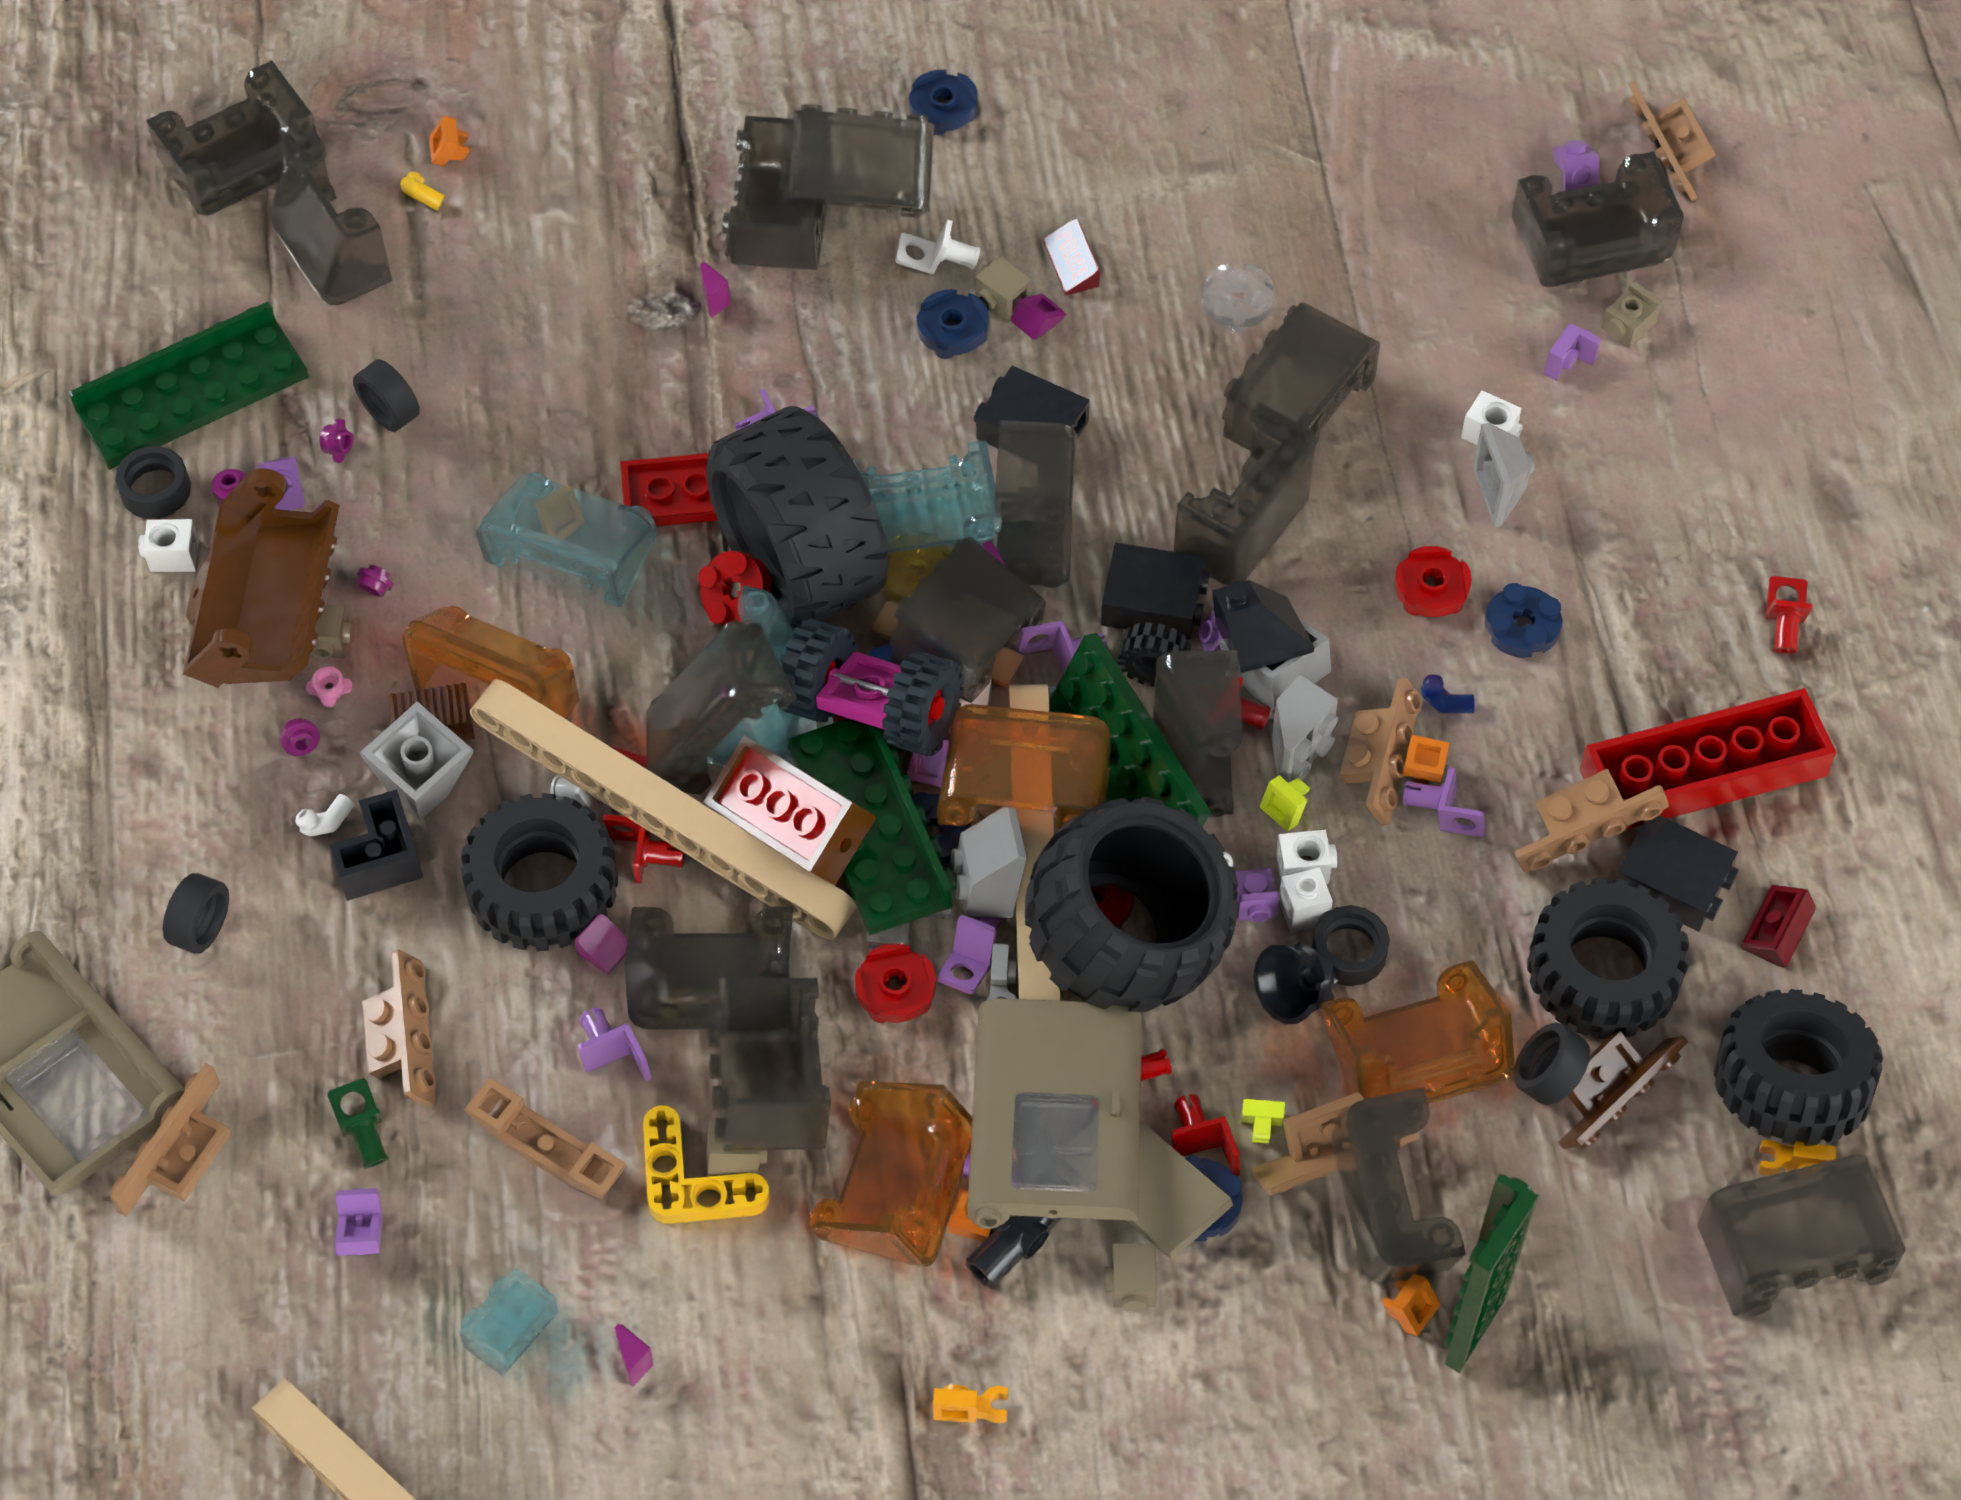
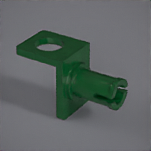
M361 1078L328 1091L327 1096L343 1137L352 1135L363 1162V1168H371L387 1161L389 1158L384 1151L376 1129V1125L382 1122L367 1080ZM352 1092L359 1093L365 1099V1108L361 1113L354 1116L347 1115L341 1109L343 1097Z

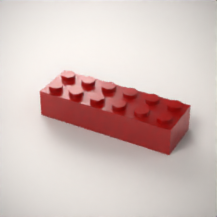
M1803 688L1586 745L1579 770L1583 779H1586L1608 769L1623 801L1661 785L1669 807L1664 809L1660 815L1669 819L1827 777L1836 755V750L1806 689ZM1637 821L1626 826L1625 830L1642 826L1645 821Z

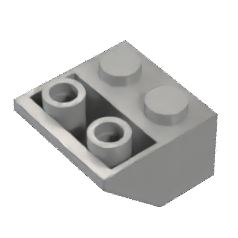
M1301 674L1276 700L1271 738L1277 776L1280 775L1288 783L1297 778L1303 781L1309 773L1314 759L1318 755L1324 757L1329 752L1335 741L1332 735L1338 721L1336 716L1338 699Z

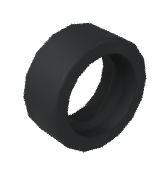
M377 359L353 376V386L361 403L369 414L385 429L396 432L419 415L420 407L411 387L403 376L386 361Z
M147 446L135 450L121 461L116 470L115 483L124 507L135 516L145 519H160L172 515L184 506L190 496L191 482L182 458L171 449L162 446ZM153 470H164L173 473L175 476L174 481L168 488L154 495H141L133 492L131 488L136 479Z
M191 873L180 882L173 892L164 914L163 937L168 944L193 954L202 953L211 946L218 936L228 912L229 889L225 883L200 873Z
M1347 905L1336 907L1321 917L1315 926L1311 948L1319 950L1327 959L1333 962V969H1335L1338 979L1336 984L1355 986L1365 984L1376 978L1385 967L1390 938L1386 925L1378 915L1363 907ZM1348 928L1359 930L1372 940L1374 951L1372 956L1363 962L1350 963L1341 961L1334 957L1327 949V938L1337 930Z
M1555 1022L1545 1025L1532 1035L1517 1056L1513 1068V1081L1517 1088L1538 1103L1544 1105L1558 1103L1577 1087L1586 1073L1590 1061V1046L1584 1038L1564 1024Z

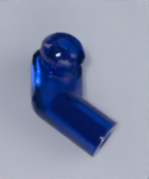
M1432 674L1423 679V687H1421L1422 697L1438 712L1444 714L1474 713V694H1450L1443 687L1444 682L1439 675Z

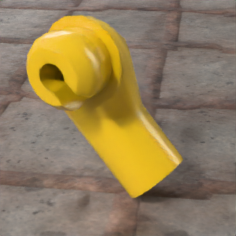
M415 171L408 172L406 177L401 180L402 192L438 211L445 199V195L423 184L424 178L420 173Z

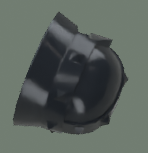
M1300 942L1291 946L1271 945L1260 953L1255 963L1253 979L1256 994L1263 1008L1273 1019L1283 1024H1298L1308 1018L1311 1013L1334 1000L1335 997L1332 990L1338 982L1336 971L1333 969L1334 964L1319 950L1310 948Z

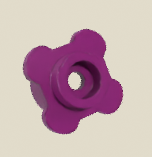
M336 419L333 425H326L320 434L319 443L321 450L325 454L333 455L332 459L335 463L343 462L345 453L351 450L354 443V435L345 427L344 419Z

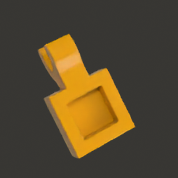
M1764 1140L1759 1147V1152L1771 1154L1775 1161H1761L1758 1172L1771 1176L1786 1168V1173L1797 1174L1805 1180L1828 1179L1836 1162V1146L1822 1144L1805 1146L1804 1142L1795 1141V1144L1790 1146L1780 1144L1774 1140Z
M958 1384L946 1385L944 1389L934 1388L933 1420L976 1423L978 1418L987 1419L994 1423L1006 1422L1007 1410L995 1409L991 1403L997 1399L1008 1400L1009 1389L1004 1386H993L983 1395L978 1396V1391H971L968 1387Z

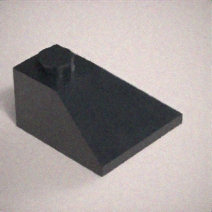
M1251 580L1212 590L1215 624L1240 673L1314 652V646L1288 597Z

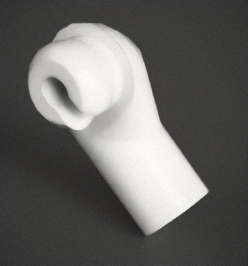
M339 794L326 812L315 814L312 809H303L297 814L295 822L300 827V832L310 837L332 833L344 821L354 807V803L347 796Z

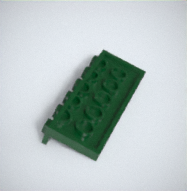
M265 302L256 307H251L230 319L218 322L212 327L190 337H185L179 342L157 352H152L133 363L119 367L100 378L84 383L71 390L68 394L78 419L110 470L119 466L121 461L135 450L147 446H162L309 378L306 366L276 321L272 306L269 302Z
M1098 633L1084 635L1058 685L1048 687L1049 716L1103 803L1120 798H1125L1128 802L1142 799L1143 797L1162 800L1164 806L1176 811L1182 808L1198 818L1197 823L1203 827L1211 814L1210 809Z
M848 718L787 738V743L796 767L877 817L843 872L868 934L871 936L952 908V891H955L957 888L950 868L943 869L939 859L942 858V852L937 838L934 835L929 837L925 827L928 826V822L922 805H914L911 798L914 792L910 778L907 773L900 774L897 767L900 761L896 747L886 742L883 736L884 729Z
M1499 1174L1495 1180L1477 1244L1468 1260L1471 1264L1463 1277L1465 1283L1458 1294L1460 1300L1454 1309L1453 1314H1455V1317L1448 1329L1451 1332L1444 1343V1347L1449 1349L1445 1365L1458 1373L1465 1366L1507 1299L1539 1195L1534 1193L1526 1182L1518 1178H1509L1503 1174Z

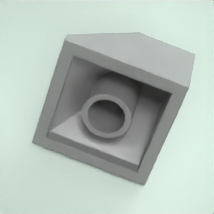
M1490 423L1481 424L1473 470L1494 527H1500L1526 491L1529 475L1534 472V462L1531 453L1525 452L1519 437Z
M417 701L366 746L360 754L386 790L389 792L397 789L402 806L416 819L421 821L450 794L472 756L473 749Z

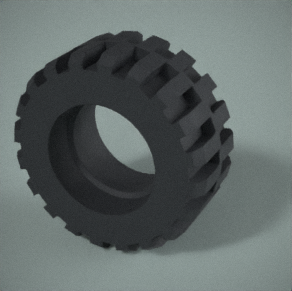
M542 793V798H532V794L520 796V801L511 803L510 800L498 804L499 810L493 814L491 811H488L479 819L481 827L475 826L471 829L467 836L468 844L462 849L461 861L463 866L461 867V874L472 914L476 915L477 922L484 931L492 932L494 939L501 943H507L508 940H512L513 948L527 950L528 945L536 946V951H549V945L559 944L560 948L572 945L571 939L579 936L599 913L605 917L608 916L606 908L612 907L616 899L615 888L618 886V872L612 839L609 838L608 829L603 821L596 820L595 812L587 806H582L579 809L577 800L569 797H563L561 801L556 799L555 794ZM535 853H558L568 857L577 864L572 874L563 883L546 891H521L504 881L507 872L516 862Z
M1593 878L1591 885L1587 886L1584 881H1580L1570 885L1568 893L1560 891L1552 897L1550 905L1543 908L1535 926L1527 959V971L1531 974L1529 982L1533 992L1536 994L1541 993L1539 1003L1547 1012L1554 1010L1557 1013L1555 1020L1566 1026L1568 1023L1577 1026L1576 1032L1588 1036V1032L1592 1031L1599 1033V1038L1607 1039L1612 1033L1620 1031L1625 1038L1635 1036L1638 1027L1642 1031H1647L1656 1026L1658 1019L1666 1017L1671 1011L1674 1001L1677 1000L1688 969L1690 955L1687 953L1689 948L1688 936L1684 931H1681L1683 923L1675 912L1669 914L1668 909L1670 905L1662 897L1659 896L1657 899H1654L1649 895L1650 889L1639 885L1637 889L1628 886L1627 880L1617 878L1615 883H1606V878ZM1586 938H1612L1626 944L1638 955L1643 964L1644 971L1628 979H1605L1586 970L1575 958L1571 947Z
M1790 989L1788 993H1781L1780 990L1769 991L1765 993L1764 997L1759 994L1745 1001V1004L1738 1006L1726 1022L1714 1066L1715 1086L1719 1096L1724 1098L1723 1103L1730 1113H1737L1740 1123L1748 1129L1751 1126L1758 1129L1759 1135L1770 1139L1771 1136L1782 1139L1781 1143L1794 1145L1795 1141L1804 1142L1805 1146L1818 1145L1821 1140L1830 1143L1841 1139L1843 1134L1846 1136L1859 1128L1860 1123L1865 1121L1870 1112L1883 1068L1881 1065L1883 1054L1881 1047L1877 1044V1037L1870 1027L1865 1028L1866 1022L1856 1012L1851 1014L1847 1011V1005L1838 1000L1834 1003L1826 1000L1823 994L1814 992L1813 995L1803 994V990ZM1789 1059L1812 1066L1822 1074L1810 1075L1794 1072L1779 1065L1774 1060Z

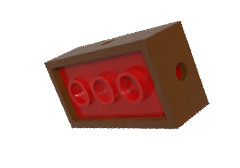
M743 735L702 802L809 872L833 885H836L877 818L872 813Z

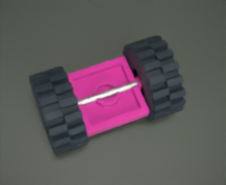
M813 618L809 619V621H803L801 628L797 627L793 631L794 638L793 640L788 639L785 645L787 648L786 654H782L779 661L782 663L781 670H778L776 674L779 684L775 686V693L779 694L776 700L778 705H781L780 709L819 723H825L829 717L833 718L837 714L885 730L883 735L885 739H888L887 743L889 745L926 757L935 755V750H941L943 740L947 741L950 737V728L955 727L957 721L955 715L956 712H960L962 705L959 703V699L963 696L964 688L960 687L964 682V676L960 674L962 671L960 665H957L954 661L921 651L908 655V661L904 660L901 665L855 652L857 642L853 641L855 636L849 629Z

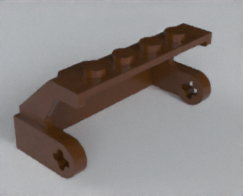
M266 468L252 470L224 498L220 504L209 556L204 560L192 585L186 617L189 623L193 625L183 675L219 688L223 683L241 684L291 681L308 665L309 655L313 651L318 639V633L315 632L316 621L321 616L325 604L324 600L321 599L322 591L331 575V569L327 567L328 561L337 544V537L334 536L339 504L325 500L314 512L276 509L274 507L284 497L286 479L279 472Z

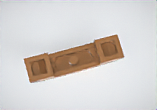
M490 1077L465 1108V1112L517 1154L566 1184L597 1198L603 1199L626 1168V1163L593 1142L589 1146L525 1106L522 1097Z

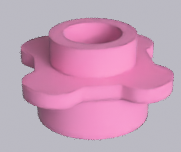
M332 666L317 670L312 680L306 684L307 693L317 696L324 707L335 706L337 699L343 694L350 693L353 688L352 681L347 678L344 679L341 672ZM333 685L331 689L326 688L327 686Z

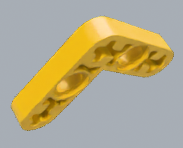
M664 1105L653 1107L646 1113L643 1120L647 1200L650 1213L656 1221L673 1224L754 1216L766 1210L770 1201L768 1183L762 1176L756 1173L685 1179L682 1128L679 1114L673 1108ZM660 1120L667 1121L666 1134L668 1143H660L657 1129L658 1121ZM664 1155L671 1156L677 1161L674 1169L667 1173H660L653 1168L655 1160ZM662 1185H670L671 1198L674 1201L671 1204V1209H663L661 1204L663 1202ZM732 1188L734 1204H728L726 1189ZM746 1188H755L757 1193L755 1201H747L745 1196ZM708 1189L715 1190L721 1195V1199L715 1206L704 1207L697 1202L701 1192Z

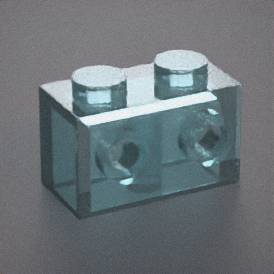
M515 1267L507 1277L502 1276L493 1284L489 1291V1297L479 1309L473 1308L462 1320L459 1334L464 1348L503 1377L559 1313L555 1296Z

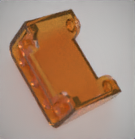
M976 704L959 707L955 712L950 732L937 807L938 824L967 825L975 819L978 804L1055 812L1056 826L1060 829L1067 821L1080 814L1083 815L1086 810L1105 802L1110 781L1109 727L1104 721L1092 716Z
M1474 960L1459 963L1444 970L1437 980L1436 997L1368 1017L1363 1016L1361 1006L1352 998H1338L1320 1004L1322 1021L1352 1094L1359 1092L1363 1096L1370 1119L1388 1117L1398 1112H1405L1503 1082L1511 1075L1515 1064L1511 1013Z
M859 1081L855 1095L849 1104L850 1118L853 1120L856 1128L862 1133L839 1201L833 1198L821 1199L811 1212L808 1228L817 1238L823 1241L909 1265L931 1266L938 1256L963 1180L964 1163L967 1154L971 1151L972 1116L944 1084Z

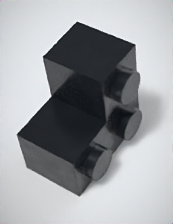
M397 789L359 800L368 833L330 844L346 901L424 878Z

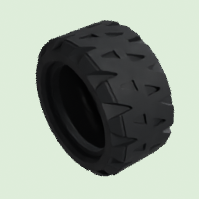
M789 406L714 441V444L711 445V450L708 452L706 479L716 517L731 551L749 553L752 557L761 560L767 567L771 578L772 591L770 599H765L764 604L772 613L796 628H801V623L805 620L809 621V619L813 618L825 621L880 593L886 584L889 564L888 547L881 520L856 465L842 443L823 421L800 407Z

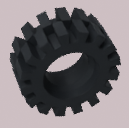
M1148 622L1145 623V627L1140 623L1134 624L1133 628H1127L1126 633H1124L1117 664L1120 665L1122 673L1127 672V677L1131 680L1137 677V683L1144 685L1145 681L1150 682L1152 687H1157L1158 683H1161L1163 687H1169L1170 682L1173 685H1177L1180 680L1183 681L1185 678L1191 653L1190 641H1186L1187 637L1184 634L1177 635L1178 630L1171 628L1169 631L1165 630V625L1159 624L1158 628L1153 627V624Z

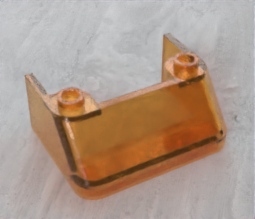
M443 606L412 620L402 633L401 637L416 690L420 691L422 688H425L442 664L487 684H491L493 680H502L566 720L579 701L574 668L570 663V657L565 652L557 648H546L474 618L457 606Z

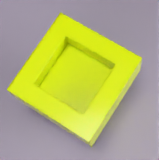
M1279 775L1268 783L1260 808L1288 832L1299 823L1307 803V799L1303 795L1309 792L1310 787L1299 778L1288 783Z
M1243 1099L1241 1123L1253 1124L1252 1143L1269 1144L1271 1125L1282 1126L1285 1102Z

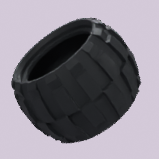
M1143 797L1142 799L1128 802L1125 798H1120L1098 804L1086 810L1083 815L1080 814L1067 821L1046 844L1033 865L1031 882L1027 888L1025 896V925L1032 928L1029 936L1031 941L1029 945L1037 962L1043 961L1051 972L1049 979L1063 992L1068 989L1082 998V1002H1087L1102 1009L1117 1005L1127 1006L1129 1012H1147L1161 1004L1164 1006L1172 1004L1195 991L1220 964L1224 951L1230 945L1237 922L1239 905L1235 900L1238 895L1237 888L1239 886L1234 867L1228 866L1223 852L1226 849L1214 833L1210 835L1197 823L1198 818L1182 808L1176 811L1166 807L1162 800ZM1113 886L1126 890L1136 896L1148 909L1154 921L1156 930L1155 943L1139 940L1118 929L1105 917L1098 907L1091 888Z

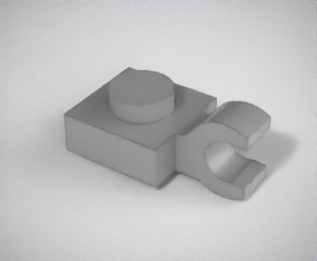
M993 943L991 985L987 1000L998 998L1016 999L1007 989L1008 984L1016 983L1017 960H1009V944Z

